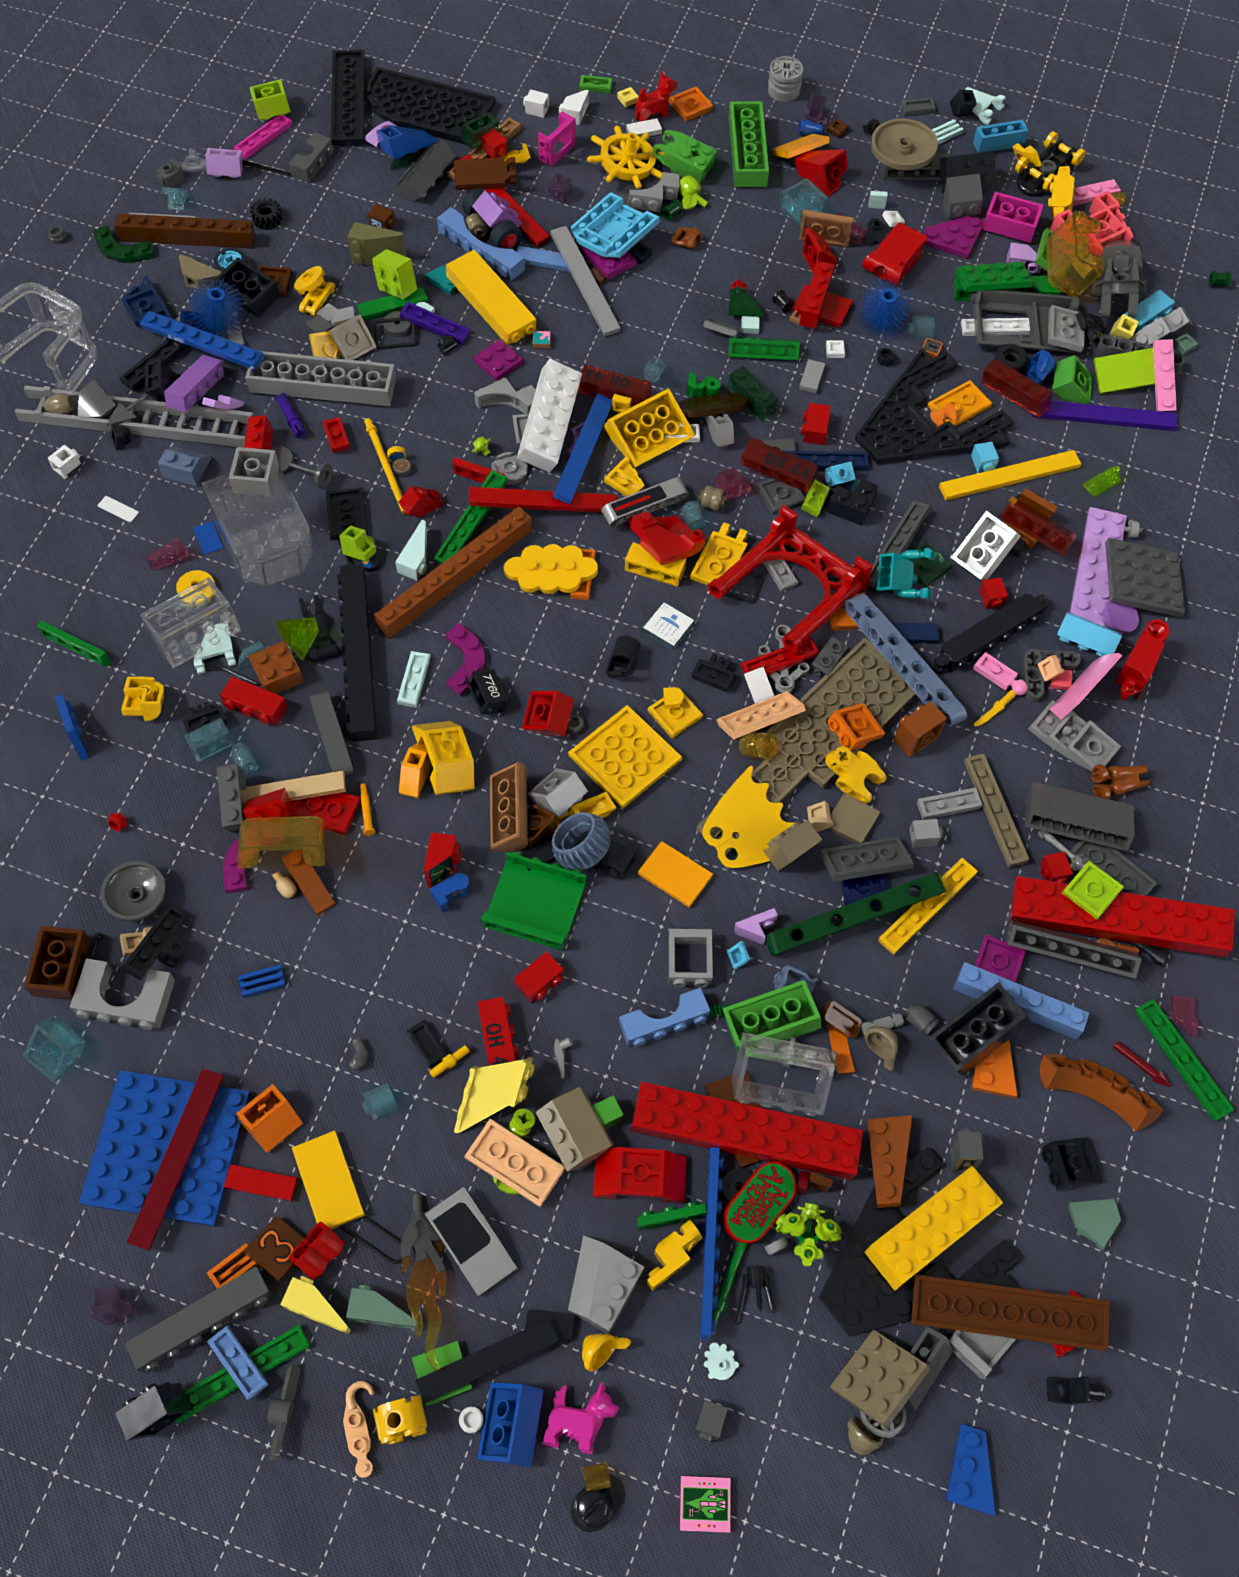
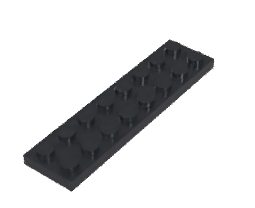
M364 50L332 51L331 97L332 145L364 144L365 52Z

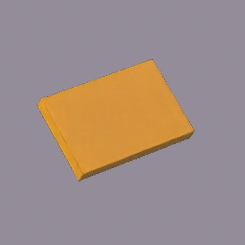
M810 134L771 149V153L773 156L789 159L829 144V136Z
M971 380L928 403V408L932 412H938L945 408L948 403H951L956 410L957 419L953 421L947 416L943 418V423L950 421L955 427L992 406V402Z
M663 841L660 842L638 871L639 876L688 908H690L713 877V873Z

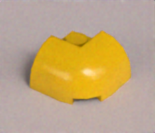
M127 677L123 689L125 698L121 708L122 715L143 716L144 721H151L157 718L161 713L164 701V686L155 681L154 677Z

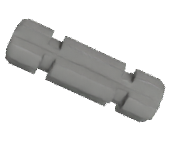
M898 1013L892 1015V1017L887 1016L873 1020L872 1023L870 1021L862 1024L861 1029L864 1035L871 1026H883L892 1029L893 1026L895 1028L902 1026L904 1019Z

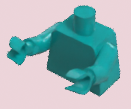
M925 548L924 551L906 550L900 555L897 553L880 554L877 591H893L896 596L903 598H931L932 589L923 588L920 591L911 589L912 584H915L917 581V575L913 573L914 564L910 560L921 558L934 560L935 552Z

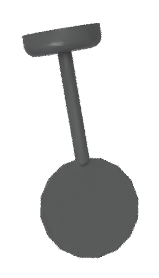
M279 446L271 449L276 451L279 462L277 474H281L290 467L314 474V483L319 488L324 489L330 484L333 477V467L331 464L323 462L317 466L316 470L293 463V454L288 448Z

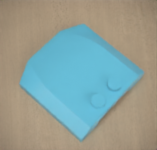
M610 192L571 226V231L577 243L600 256L620 258L660 223L659 216L649 211L643 214L624 204L623 198Z

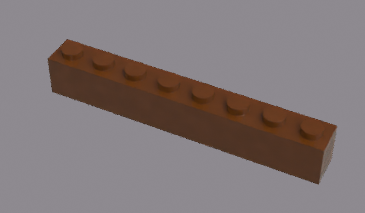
M117 214L114 224L118 239L122 242H146L150 240L151 243L253 249L256 239L253 222L246 220Z

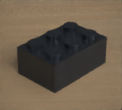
M995 151L940 158L942 193H945L947 178L979 174L981 188L996 186Z
M239 257L220 273L218 278L214 279L217 287H220V289L223 288L225 290L227 288L226 292L228 293L233 291L230 294H235L234 299L242 298V300L236 302L242 303L243 305L239 306L257 318L281 296L275 280Z

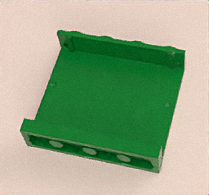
M506 852V863L488 912L483 913L481 919L482 926L563 951L586 885V875L579 870L573 869L570 871L564 869L559 864H546L538 858H526L518 852Z

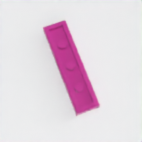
M277 115L237 144L234 150H241L242 157L244 159L249 158L293 125L292 120L285 115Z

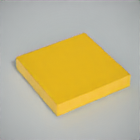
M685 694L682 705L677 708H664L663 697L648 707L647 710L671 738H674L703 718L701 711Z

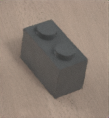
M963 1129L957 1132L949 1146L951 1173H963L971 1166L975 1169L978 1168L983 1160L981 1132H974L972 1129Z

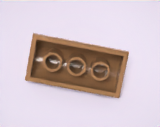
M516 762L490 775L491 850L515 852L526 848L528 845L527 768L520 762Z

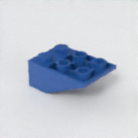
M389 125L376 131L381 150L393 159H401L405 154L416 153L418 149L431 147L433 143L438 142L436 138L427 132L417 129Z

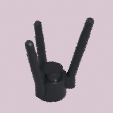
M748 1266L747 1274H743V1285L735 1319L736 1324L740 1323L748 1284H750V1288H756L757 1310L762 1311L761 1288L764 1287L770 1312H775L769 1286V1275H766L764 1266Z

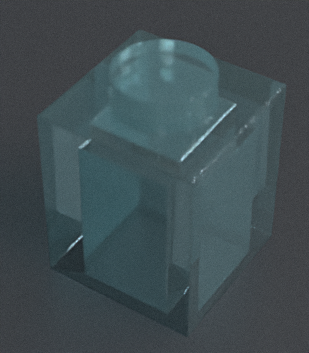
M913 315L911 323H908V334H911V341H925L926 338L933 339L935 332L934 316Z
M388 1083L363 1094L365 1101L362 1102V1106L366 1115L371 1114L373 1120L398 1110Z

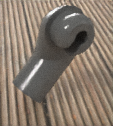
M361 1037L352 1041L356 1053L352 1060H350L349 1067L353 1071L363 1068L369 1058L368 1050Z

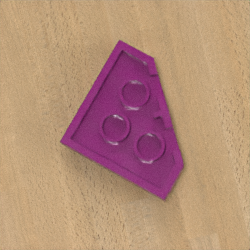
M966 216L928 226L923 235L928 237V243L924 245L967 259L983 228L984 220Z

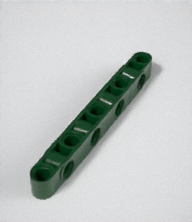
M935 872L765 935V941L771 956H775L947 891L939 872ZM911 887L918 890V897H913L910 894L909 890ZM871 902L879 904L880 910L878 912L871 909ZM832 916H837L841 920L840 926H834L831 923ZM792 931L800 932L802 936L800 941L792 939Z

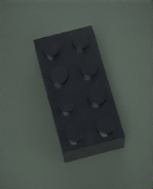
M998 982L929 1038L956 1072L964 1076L1031 1023V1020Z

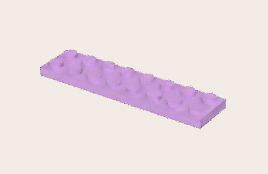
M1090 507L1086 519L1070 613L1108 628L1103 616L1105 604L1110 600L1105 542L1108 538L1123 540L1127 515Z

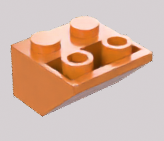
M273 1084L236 1113L238 1120L266 1153L270 1152L303 1124L289 1102Z

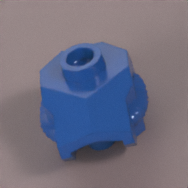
M1040 350L1030 359L1026 373L1028 375V382L1033 387L1040 385L1047 374H1050L1054 369L1055 360L1046 350Z

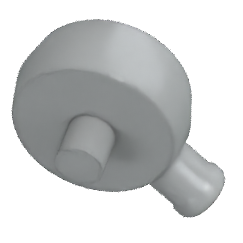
M1132 519L1128 521V527L1124 529L1129 538H1137L1139 532L1143 530L1140 528L1139 522Z

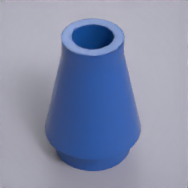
M808 119L799 121L798 133L802 136L810 134L821 135L823 125Z

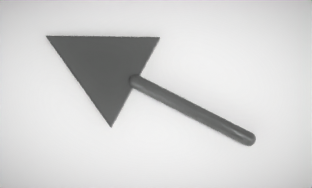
M144 394L127 408L118 403L107 426L137 418L129 410L150 395Z

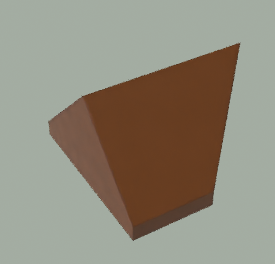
M533 804L528 850L546 841L555 833L556 815L537 804Z

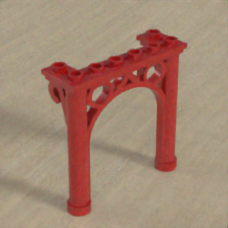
M782 505L779 516L772 522L770 526L771 531L766 537L718 579H713L708 584V591L716 599H721L756 567L771 560H787L809 569L821 582L824 589V599L782 638L784 647L788 651L795 653L802 647L804 641L845 604L846 600L851 599L858 592L861 593L867 590L873 565L857 556L852 567L804 532L796 528L798 514ZM784 546H793L798 551L787 552ZM776 547H779V551H773V550H774ZM828 575H834V576H836L837 578H839L841 581H840V582H832V581H829L828 578H827V576H828ZM830 589H832V590H837V591L830 597Z

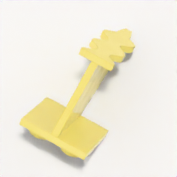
M528 1057L518 1061L485 1067L473 1066L470 1068V1075L464 1089L463 1100L458 1111L454 1132L460 1133L509 1105L515 1107L523 1099H526L529 1086H526L529 1077H532L535 1065L532 1064L533 1058Z

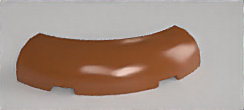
M1048 1054L1042 1058L1040 1077L1046 1090H1067L1092 1098L1117 1113L1135 1131L1149 1126L1163 1112L1161 1106L1146 1092L1141 1091L1140 1093L1128 1084L1129 1080L1102 1065L1086 1059H1080L1079 1061L1068 1059L1067 1055Z

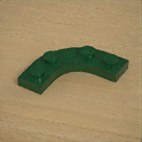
M109 226L92 230L100 252L108 259L113 258L120 263H135L155 258L150 240L134 245H121L113 239Z

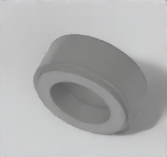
M783 1237L764 1248L767 1254L771 1255L787 1247L788 1242Z

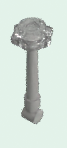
M1038 831V835L1041 838L1045 837L1046 841L1052 843L1061 852L1064 851L1072 859L1070 867L1074 871L1081 870L1087 863V857L1083 853L1074 855L1055 839V836L1050 832Z

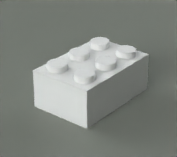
M986 511L951 558L982 581L987 580L1021 536Z

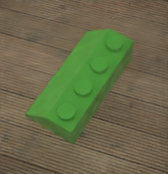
M805 980L722 1008L739 1057L791 1039V1037L795 1038L821 1029V1017Z

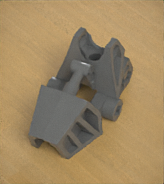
M1124 240L1110 242L1103 248L1096 281H1093L1092 297L1101 296L1100 317L1108 318L1110 317L1111 295L1115 296V293H1125V295L1129 296L1128 316L1137 317L1139 295H1146L1147 279H1143L1140 246L1131 241Z

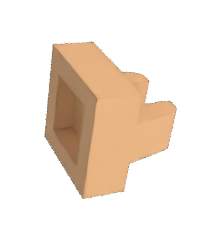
M1051 655L1038 663L1045 682L1051 681L1065 672L1061 668V661L1056 655Z

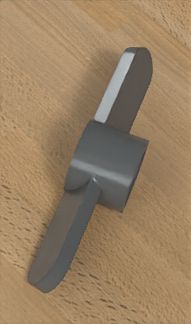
M296 1364L290 1365L287 1369L281 1398L273 1397L269 1406L267 1421L270 1424H276L269 1454V1460L274 1462L278 1459L285 1427L289 1425L292 1417L293 1401L300 1375V1368Z

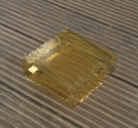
M607 1462L582 1467L586 1491L611 1487Z

